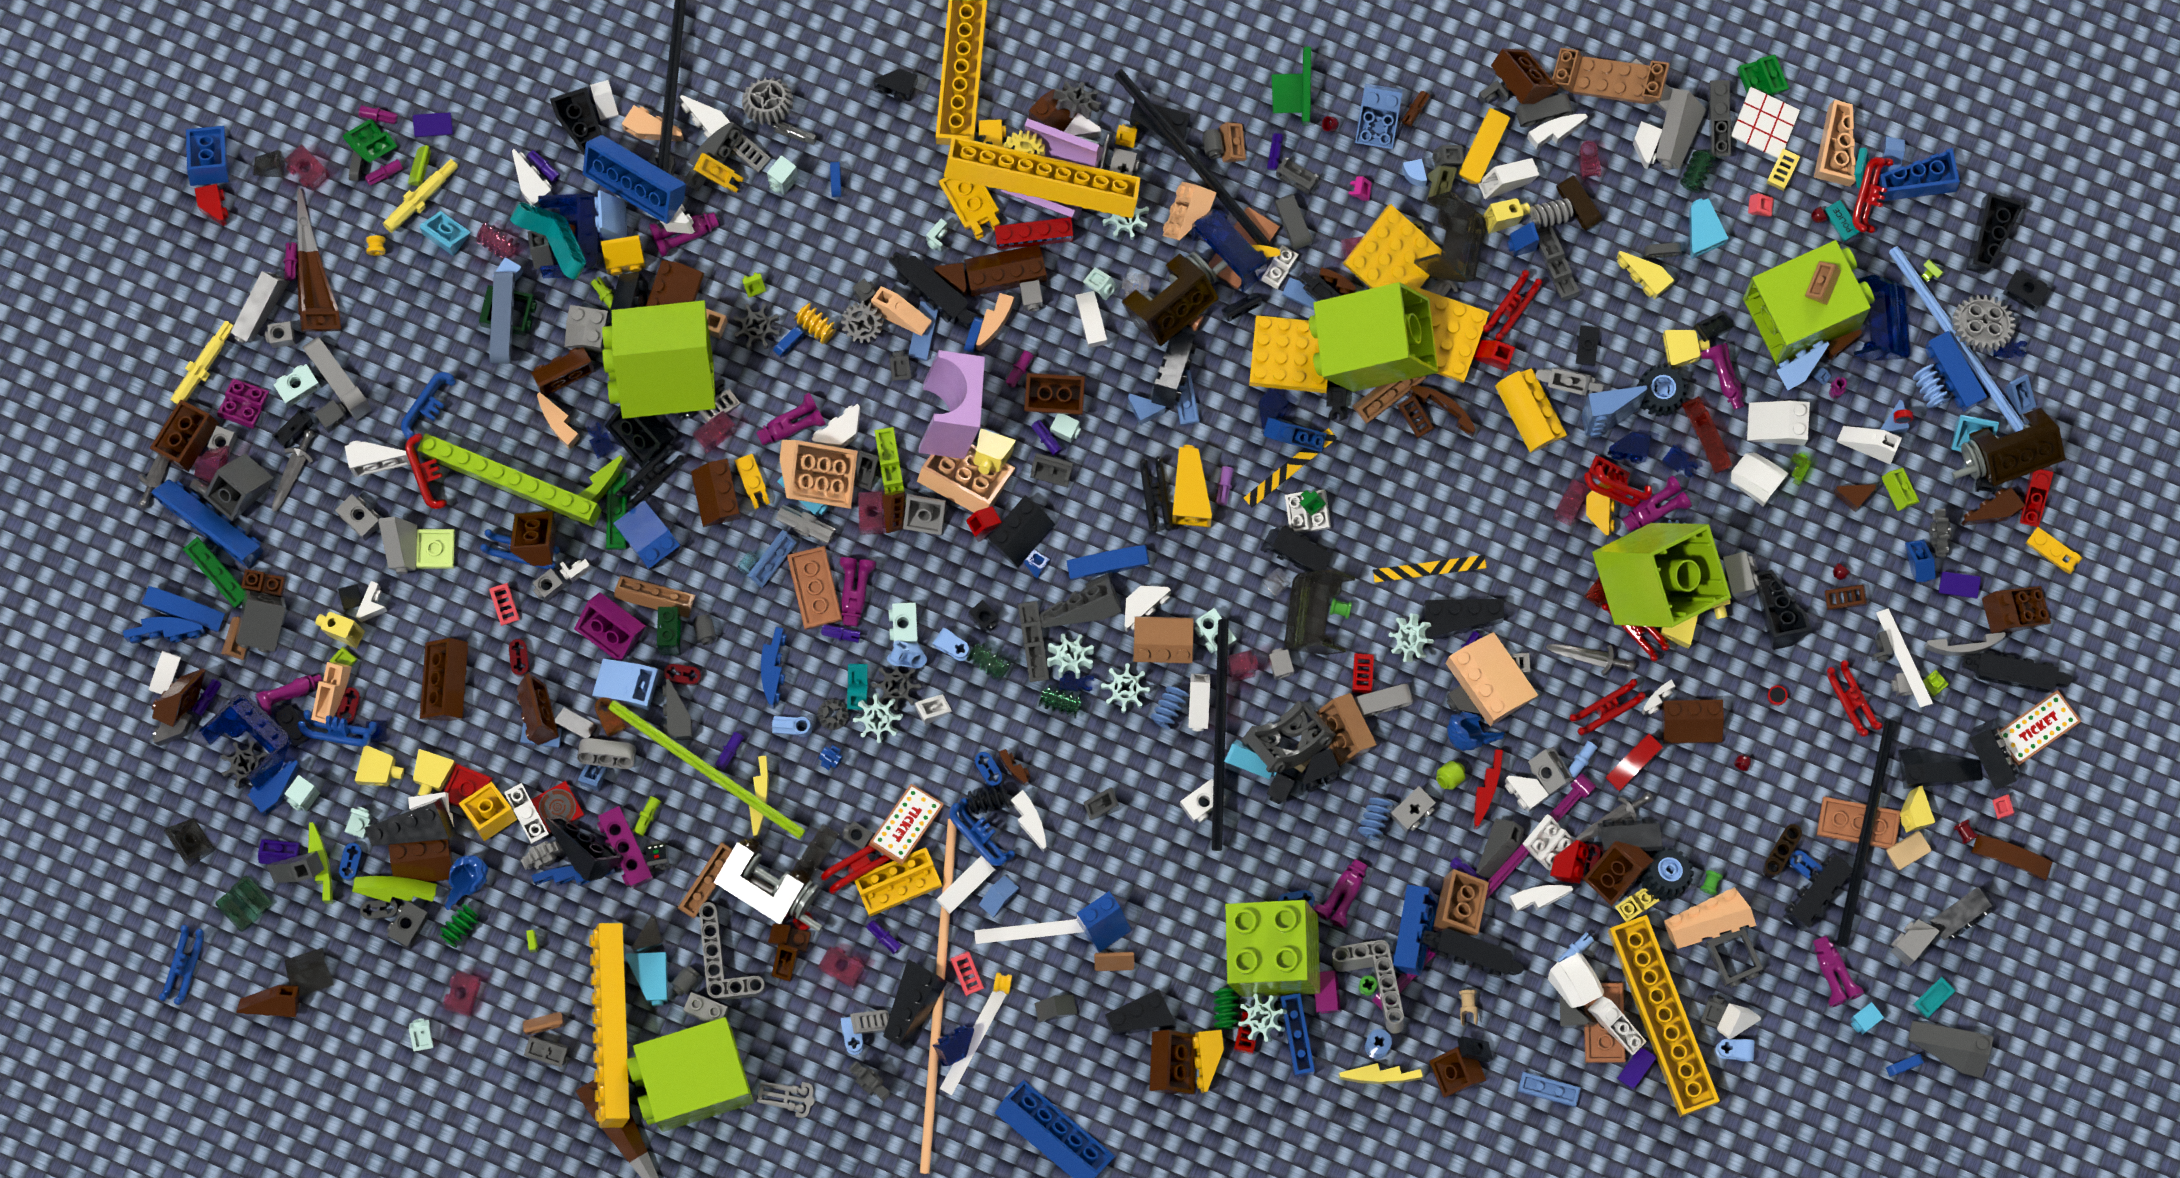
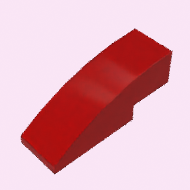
M1648 734L1605 778L1620 792L1662 750L1663 746L1653 736Z

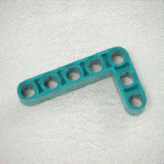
M519 202L510 218L511 222L521 228L545 235L563 274L576 280L586 265V260L566 218L531 204Z

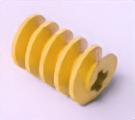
M808 303L800 309L794 320H797L798 325L803 324L804 330L809 329L810 335L815 334L814 338L816 340L820 339L821 344H825L836 332V329H833L835 323L832 322L828 325L829 318L826 317L822 320L823 313L821 312L816 315L817 308L815 307L810 310L811 303Z

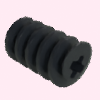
M1001 784L998 791L994 786H991L990 792H988L987 788H984L983 794L976 789L975 796H973L971 791H968L967 797L971 816L972 810L979 815L980 808H982L984 813H987L988 807L995 811L996 805L1002 810L1004 803L1010 808L1007 790Z

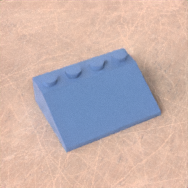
M1647 385L1588 394L1582 411L1585 436H1591V438L1600 437L1638 411L1646 394Z

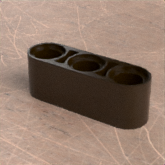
M1574 175L1556 185L1562 199L1567 198L1571 202L1573 215L1585 231L1603 221L1600 212Z
M1790 824L1782 832L1763 865V873L1766 877L1775 878L1782 871L1802 836V830L1798 825ZM1787 831H1795L1797 838H1789ZM1778 847H1784L1787 850V855H1780L1777 850ZM1768 864H1775L1777 872H1771L1768 869Z

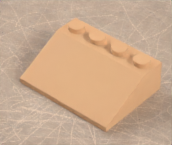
M782 440L780 465L786 498L851 509L858 451L799 440Z
M972 444L965 459L930 455L921 468L917 482L975 513L978 510L994 506L1013 474L1015 467L1006 463L1000 472L990 470L988 474L980 473L978 470L979 466L974 464L977 446Z
M1494 632L1461 648L1450 655L1446 661V665L1490 727L1539 696Z

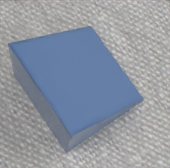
M1816 366L1810 374L1823 385L1832 377L1827 369Z

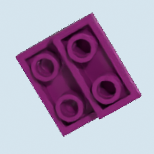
M233 378L225 392V399L217 412L218 417L254 429L266 403L269 391Z

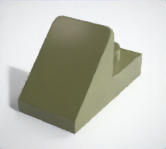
M1439 165L1426 175V178L1432 182L1427 198L1429 202L1447 205L1457 171L1456 167Z

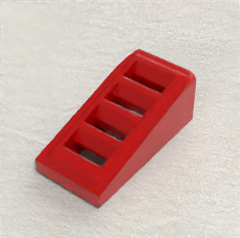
M1597 455L1588 471L1592 474V478L1599 480L1595 468L1600 464L1603 467V471L1605 467L1609 469L1606 476H1608L1610 471L1622 474L1627 477V480L1630 476V472Z
M1354 653L1352 692L1372 693L1374 655ZM1358 659L1369 660V664L1358 663ZM1358 667H1368L1369 671L1357 669ZM1357 674H1364L1369 676L1368 678L1357 677ZM1357 681L1368 682V685H1359Z
M1242 1012L1240 1022L1248 1018L1247 1012ZM1239 1026L1234 1051L1253 1055L1256 1040L1241 1037L1242 1033L1250 1035L1251 1031L1244 1030L1243 1027ZM1240 1041H1244L1252 1044L1250 1047L1246 1045H1241L1239 1043Z

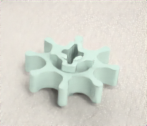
M1135 207L1133 218H1129V223L1125 217L1112 214L1111 218L1103 219V226L1108 224L1116 226L1117 229L1113 232L1115 239L1118 237L1119 232L1125 230L1129 232L1130 239L1134 240L1135 235L1132 231L1134 227L1139 226L1144 230L1147 229V223L1140 221L1139 217L1142 214H1148L1149 208L1138 209Z
M1413 613L1409 615L1410 620L1408 624L1405 618H1397L1396 622L1400 626L1399 632L1389 633V637L1397 639V646L1391 652L1393 654H1400L1404 651L1403 662L1409 663L1413 662L1414 653H1416L1417 658H1426V654L1423 652L1424 644L1434 643L1433 639L1425 637V630L1431 626V623L1422 622L1419 626V614Z
M1061 634L1062 645L1048 644V652L1054 653L1056 656L1047 658V666L1059 665L1061 667L1058 670L1059 678L1063 677L1065 671L1071 670L1075 673V677L1079 679V667L1093 668V660L1086 659L1085 656L1094 654V646L1090 645L1086 648L1080 646L1083 638L1081 634L1078 635L1077 640L1074 642L1067 641L1065 634Z
M1128 663L1125 664L1126 671L1122 675H1117L1110 668L1109 674L1114 678L1113 683L1101 684L1102 690L1108 689L1113 693L1112 697L1106 700V705L1110 706L1113 701H1120L1122 703V713H1126V704L1129 702L1136 703L1139 709L1142 708V702L1137 699L1138 694L1142 692L1150 693L1149 687L1143 688L1138 684L1139 680L1145 677V672L1141 671L1138 676L1130 675V664ZM1123 685L1125 687L1129 686L1128 692L1126 690L1122 691Z
M875 693L873 695L874 704L871 706L860 700L858 706L863 708L865 713L864 716H855L853 722L861 721L865 724L866 729L861 733V737H865L867 732L873 731L877 734V743H881L883 740L882 731H889L892 736L898 733V730L892 727L891 721L901 720L903 714L895 715L890 711V706L895 703L894 698L888 704L883 705L879 702V693Z
M1255 993L1253 995L1255 1005L1252 1008L1245 1004L1240 1006L1241 1009L1248 1012V1018L1245 1021L1239 1022L1238 1025L1241 1027L1251 1026L1252 1031L1248 1036L1249 1040L1255 1041L1258 1033L1262 1032L1264 1041L1272 1042L1270 1032L1273 1028H1276L1278 1031H1285L1284 1027L1278 1025L1277 1019L1280 1015L1287 1014V1010L1280 1009L1276 1011L1274 1009V1003L1278 999L1277 996L1270 995L1268 1002L1264 1004L1261 994Z

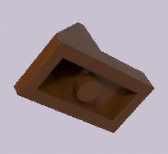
M773 924L768 943L777 946L781 943L806 953L811 933L792 928L791 925Z

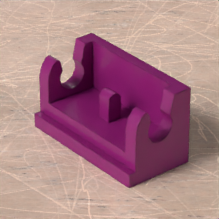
M1335 970L1320 972V994H1315L1317 1013L1341 1012L1338 973Z

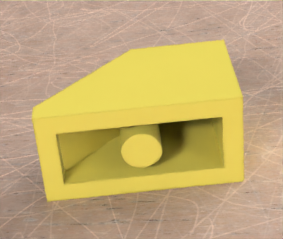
M1919 786L1908 793L1900 812L1901 823L1906 833L1924 829L1935 823L1923 786Z

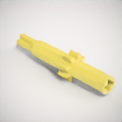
M450 159L414 192L409 190L403 196L404 202L383 222L384 227L393 233L414 212L417 211L420 214L426 208L424 202L458 168L457 163Z
M225 320L216 335H213L197 360L194 363L191 361L185 367L188 373L170 400L178 404L180 399L186 402L200 380H207L210 375L207 370L222 350L224 342L230 335L234 325Z

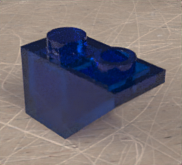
M1269 388L1258 402L1262 434H1264L1268 417L1278 419L1281 416L1283 418L1289 410V401L1272 388Z
M1631 432L1611 445L1607 455L1616 460L1630 459L1632 463L1637 464L1646 462L1651 435Z
M965 1025L954 1029V1034L950 1036L945 1034L937 1039V1043L933 1044L942 1066H950L967 1056L974 1033L973 1026L965 1027Z

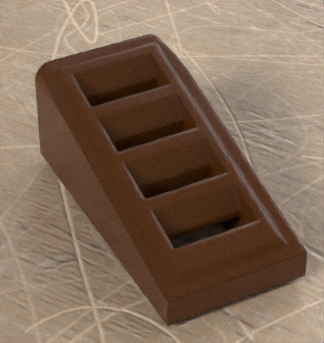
M1858 329L1829 341V346L1824 354L1829 360H1833L1861 337L1862 331Z
M1411 395L1396 404L1417 438L1434 429L1415 395ZM1410 403L1414 404V406L1410 407L1407 410L1404 408ZM1417 409L1418 412L1410 417L1409 413ZM1419 416L1423 418L1415 424L1413 423V420ZM1423 423L1427 424V426L1423 427L1420 430H1417L1416 428Z
M905 491L883 494L882 501L886 533L902 530Z
M1863 584L1825 591L1827 610L1868 605ZM1856 591H1859V601H1857L1856 599ZM1848 592H1851L1852 602L1848 600ZM1840 593H1843L1844 603L1840 601ZM1831 594L1836 596L1837 604L1833 605Z

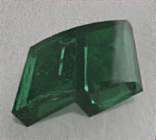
M247 875L234 884L231 890L215 903L241 933L273 904Z

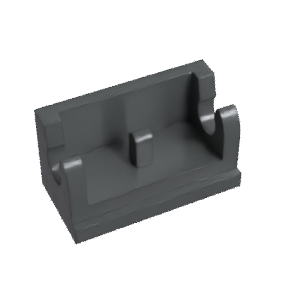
M1288 157L1284 158L1276 170V177L1307 195L1310 194L1320 178L1318 174L1311 173L1290 161Z
M1036 453L1030 478L1068 488L1073 471V463Z
M532 1035L529 1037L524 1056L562 1068L566 1063L565 1059L571 1047Z

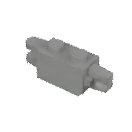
M1553 367L1552 370L1539 369L1535 373L1537 380L1548 382V387L1580 395H1587L1592 393V391L1603 392L1604 388L1603 384L1595 383V378L1591 377V375Z

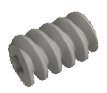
M1567 198L1530 207V217L1536 229H1539L1541 225L1547 227L1548 223L1550 226H1553L1555 222L1556 224H1561L1562 221L1567 223L1569 217L1573 216V208Z

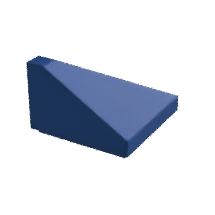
M1033 549L1024 563L1034 577L1038 579L1050 559Z

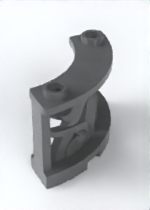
M1297 701L1288 712L1280 717L1281 721L1274 725L1270 722L1261 726H1252L1241 739V742L1245 746H1250L1267 765L1266 770L1268 772L1280 773L1310 759L1322 748L1330 745L1336 734L1313 710L1314 707L1309 702ZM1307 715L1313 719L1309 723L1307 722ZM1318 725L1322 731L1315 738H1313V736L1317 734V729L1312 728ZM1284 734L1290 737L1301 735L1297 750L1279 748L1281 736Z

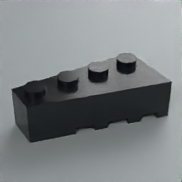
M1179 331L1169 339L1166 349L1167 353L1164 354L1157 379L1154 383L1151 403L1174 409L1175 403L1180 402L1182 391L1179 390L1181 386H1185L1187 379L1185 371L1190 370L1192 363L1190 355L1195 354L1197 343L1194 342V334Z
M442 797L372 822L364 828L371 846L450 839L456 834Z

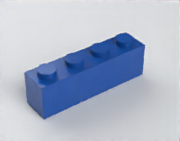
M1947 331L1928 341L1925 346L1926 354L1930 359L1934 360L1936 364L1935 369L1938 374L1944 377L1945 386L1955 396L1954 401L1957 407L1962 408L1963 412L1983 403L1987 395L1950 332Z
M1301 994L1281 996V1009L1287 1010V1014H1283L1294 1078L1314 1075L1315 1069Z

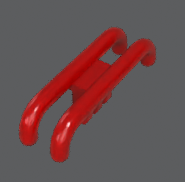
M1875 157L1866 165L1852 217L1854 227L1860 232H1875V227L1869 224L1868 217L1872 205L1883 207V203L1877 202V200H1885V196L1879 193L1880 191L1887 192V188L1877 184L1882 168L1893 165L1894 162L1890 158Z
M1528 270L1522 271L1517 282L1488 322L1483 326V331L1488 333L1502 314L1509 317L1499 333L1496 334L1495 338L1497 341H1502L1542 285V280L1536 279L1521 301L1522 297L1517 293L1529 277Z
M418 433L410 437L406 442V454L424 502L430 508L441 509L447 505V501L445 499L435 500L427 482L443 476L442 473L433 474L434 471L440 469L439 466L433 468L430 466L437 462L436 458L420 464L415 451V444L421 441L423 436Z
M1601 465L1596 466L1595 471L1598 479L1608 486L1609 489L1597 485L1593 481L1590 472L1584 474L1585 482L1592 491L1630 507H1636L1640 504L1641 500L1646 501L1652 496L1651 486H1645L1644 493L1628 486L1627 477L1610 471L1607 477ZM1626 495L1633 496V499L1626 497Z
M1608 603L1602 604V609L1611 615ZM1621 625L1645 650L1653 662L1657 661L1659 656L1642 637L1646 631L1661 645L1662 650L1667 651L1670 647L1667 640L1655 627Z
M1843 660L1841 662V670L1850 689L1844 693L1835 676V669L1833 667L1827 669V677L1855 730L1861 737H1866L1869 732L1863 728L1855 710L1862 708L1870 725L1875 730H1880L1882 724L1875 718L1850 672L1848 661Z
M1631 679L1630 682L1578 713L1571 714L1569 717L1571 722H1577L1595 711L1600 716V718L1590 724L1580 727L1578 734L1581 736L1586 735L1642 702L1646 697L1644 692H1640L1631 700L1617 707L1619 704L1617 698L1636 687L1637 680Z
M868 845L828 868L822 873L821 879L826 881L833 874L849 866V875L838 880L830 887L829 892L835 894L845 885L892 859L882 855L871 862L867 855L876 849Z

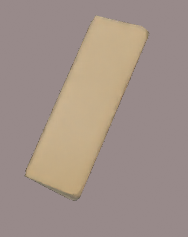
M1919 830L1886 850L1893 867L1897 870L1903 869L1932 851Z

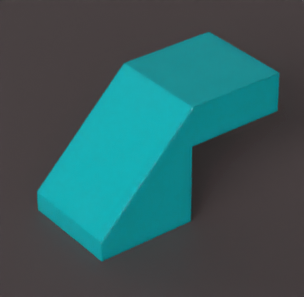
M848 664L847 709L864 710L858 706L860 700H863L867 704L868 664Z

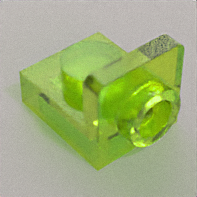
M1794 453L1791 458V462L1797 464L1791 475L1795 477L1792 483L1800 486L1812 462L1808 460L1809 458L1801 453Z

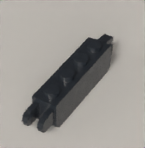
M896 252L890 257L889 263L897 271V279L904 286L908 285L912 289L913 294L918 298L922 297L926 301L927 306L932 310L937 308L941 318L947 323L951 322L955 325L957 322L965 329L971 328L974 318L967 311V300L916 256H910L907 259Z
M1984 651L1980 655H1965L1962 663L1963 668L1975 672L1978 680L2044 693L2051 692L2055 687L2066 688L2073 681L2070 674L2058 672L2059 667H2055L2053 663L2043 662L2039 664L2034 663L2035 660L2028 658L2018 660L2015 659V656H1998L1992 651Z
M1446 928L1436 932L1423 931L1421 934L1420 943L1429 947L1430 952L1436 953V957L1453 959V962L1458 965H1470L1471 969L1475 971H1487L1492 977L1500 978L1503 975L1522 974L1524 970V965L1512 960L1513 954L1510 950Z

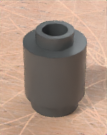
M1217 129L1204 131L1202 141L1205 155L1210 157V159L1221 157V154L1224 153L1221 134L1218 133Z
M701 615L694 618L695 623H693L697 642L702 643V645L713 643V640L716 639V633L709 615Z
M687 966L685 969L683 968L671 983L673 986L672 990L680 996L683 994L688 995L698 982L697 978L700 974L690 966Z

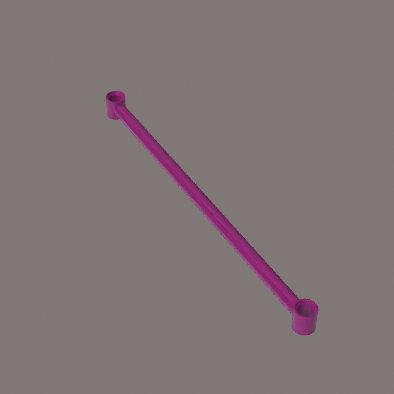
M1583 773L1570 785L1573 789L1549 814L1557 823L1581 797L1586 799L1596 788V785ZM1523 843L1487 881L1489 885L1485 901L1530 853ZM1429 947L1423 968L1436 955V953L1430 952ZM1401 974L1396 980L1399 994L1417 975ZM1378 993L1373 998L1372 1002L1375 1003L1382 1010L1380 996Z

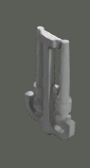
M761 1082L757 1102L786 1108L790 1111L797 1110L795 1117L805 1118L810 1112V1107L815 1103L813 1098L814 1090L812 1085L806 1082H802L801 1088L794 1085L787 1086ZM764 1086L784 1090L785 1095L764 1091ZM807 1088H809V1095L806 1098L789 1096V1091L794 1094L806 1095L808 1093ZM765 1095L770 1097L784 1099V1101L778 1102L763 1100L762 1096ZM788 1100L798 1101V1102H803V1103H805V1105H806V1110H805V1112L802 1113V1114L800 1113V1112H803V1111H804V1106H803V1105H801V1104L795 1105V1103H790V1102L787 1103Z

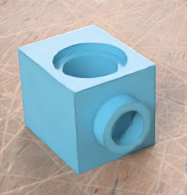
M1871 1002L1850 1020L1855 1031L1861 1032L1863 1035L1884 1017Z

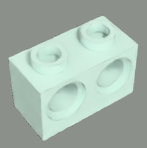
M782 155L767 172L769 187L778 194L780 192L785 195L798 179L797 167Z
M1213 608L1195 620L1196 627L1194 630L1200 638L1204 637L1207 642L1205 646L1211 654L1214 652L1217 656V644L1214 640L1218 637V620L1222 618L1216 609ZM1210 621L1214 624V627L1206 629L1203 624ZM1228 628L1229 649L1236 644L1237 639Z

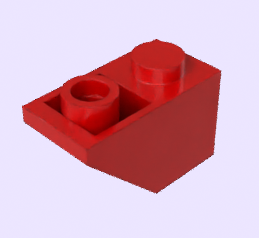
M217 184L194 188L199 210L222 226H226V219L229 218L227 208L223 207L222 201L225 200L224 190H220Z
M1480 340L1473 359L1507 372L1515 347L1500 341Z
M993 506L976 511L966 520L978 542L982 541L1002 523Z
M1576 840L1554 857L1550 876L1559 881L1580 884L1581 877L1584 874L1585 860L1589 853V846L1580 840Z

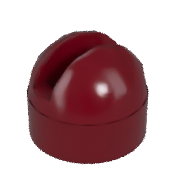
M1326 116L1322 121V128L1327 132H1333L1339 126V122L1335 117Z
M1821 206L1812 211L1811 218L1815 223H1822L1827 220Z
M1839 563L1833 569L1834 577L1839 580L1845 579L1850 573L1849 570Z
M1741 754L1736 758L1734 765L1742 771H1748L1751 759L1749 756L1745 757V754Z

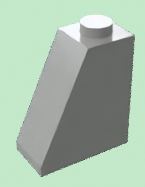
M398 517L379 518L388 568L395 570L397 574H408V571L416 570L417 525Z

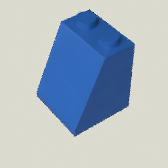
M1110 891L1076 913L1078 924L1098 953L1132 931L1121 907Z

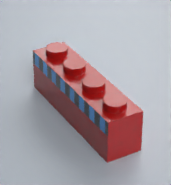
M1071 217L995 226L997 250L1028 247L1038 244L1072 242L1073 229Z

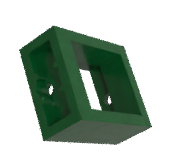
M490 285L487 287L479 318L480 326L491 329L493 286ZM514 291V300L527 303L522 326H513L512 333L526 336L527 331H530L532 327V320L530 318L531 314L536 311L537 302L532 294Z
M658 607L657 647L660 655H680L681 615L678 607Z

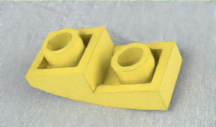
M1642 888L1615 907L1625 922H1628L1658 903L1660 899H1654V895H1648L1646 893L1648 890Z

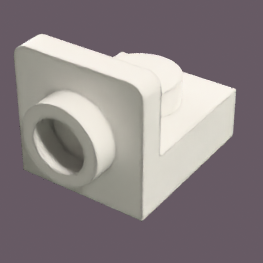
M586 559L575 562L570 570L564 562L560 563L562 568L560 573L566 580L570 579L572 583L592 570Z

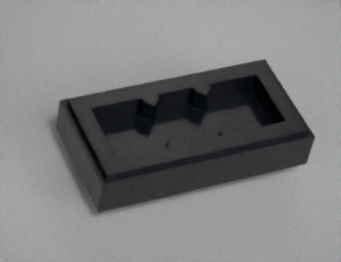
M1724 311L1702 320L1694 326L1704 342L1734 327Z
M1580 325L1575 364L1595 366L1600 328Z
M1465 1036L1457 1039L1462 1057L1483 1062L1493 1060L1488 1041Z

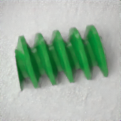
M464 903L461 904L464 911L457 909L458 917L452 915L453 923L446 921L448 929L441 927L442 935L438 934L454 948H457L455 940L463 941L460 936L461 934L468 936L465 929L473 930L471 923H479L476 918L478 915Z
M1231 987L1219 988V990L1213 992L1214 996L1219 997L1213 1000L1214 1004L1219 1005L1214 1007V1012L1219 1013L1214 1015V1019L1219 1021L1214 1023V1027L1221 1030L1238 1029L1233 1024L1238 1023L1239 1020L1234 1019L1233 1016L1238 1015L1239 1012L1234 1011L1233 1008L1238 1007L1239 1004L1234 1003L1233 1000L1238 999L1239 996L1233 995V992L1236 991Z

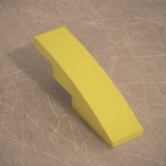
M759 756L761 776L753 777L755 795L767 804L769 786L768 762L766 756ZM749 806L754 839H759L765 816Z
M1378 1063L1340 1072L1338 1075L1341 1080L1367 1084L1404 1083L1420 1080L1423 1077L1421 1069L1401 1074L1399 1066L1380 1071Z

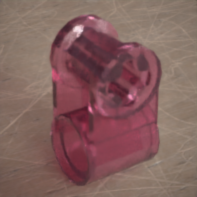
M1585 141L1582 143L1578 154L1581 179L1591 176L1599 178L1601 177V165L1597 145L1592 141ZM1590 148L1593 153L1587 155L1583 152V149Z

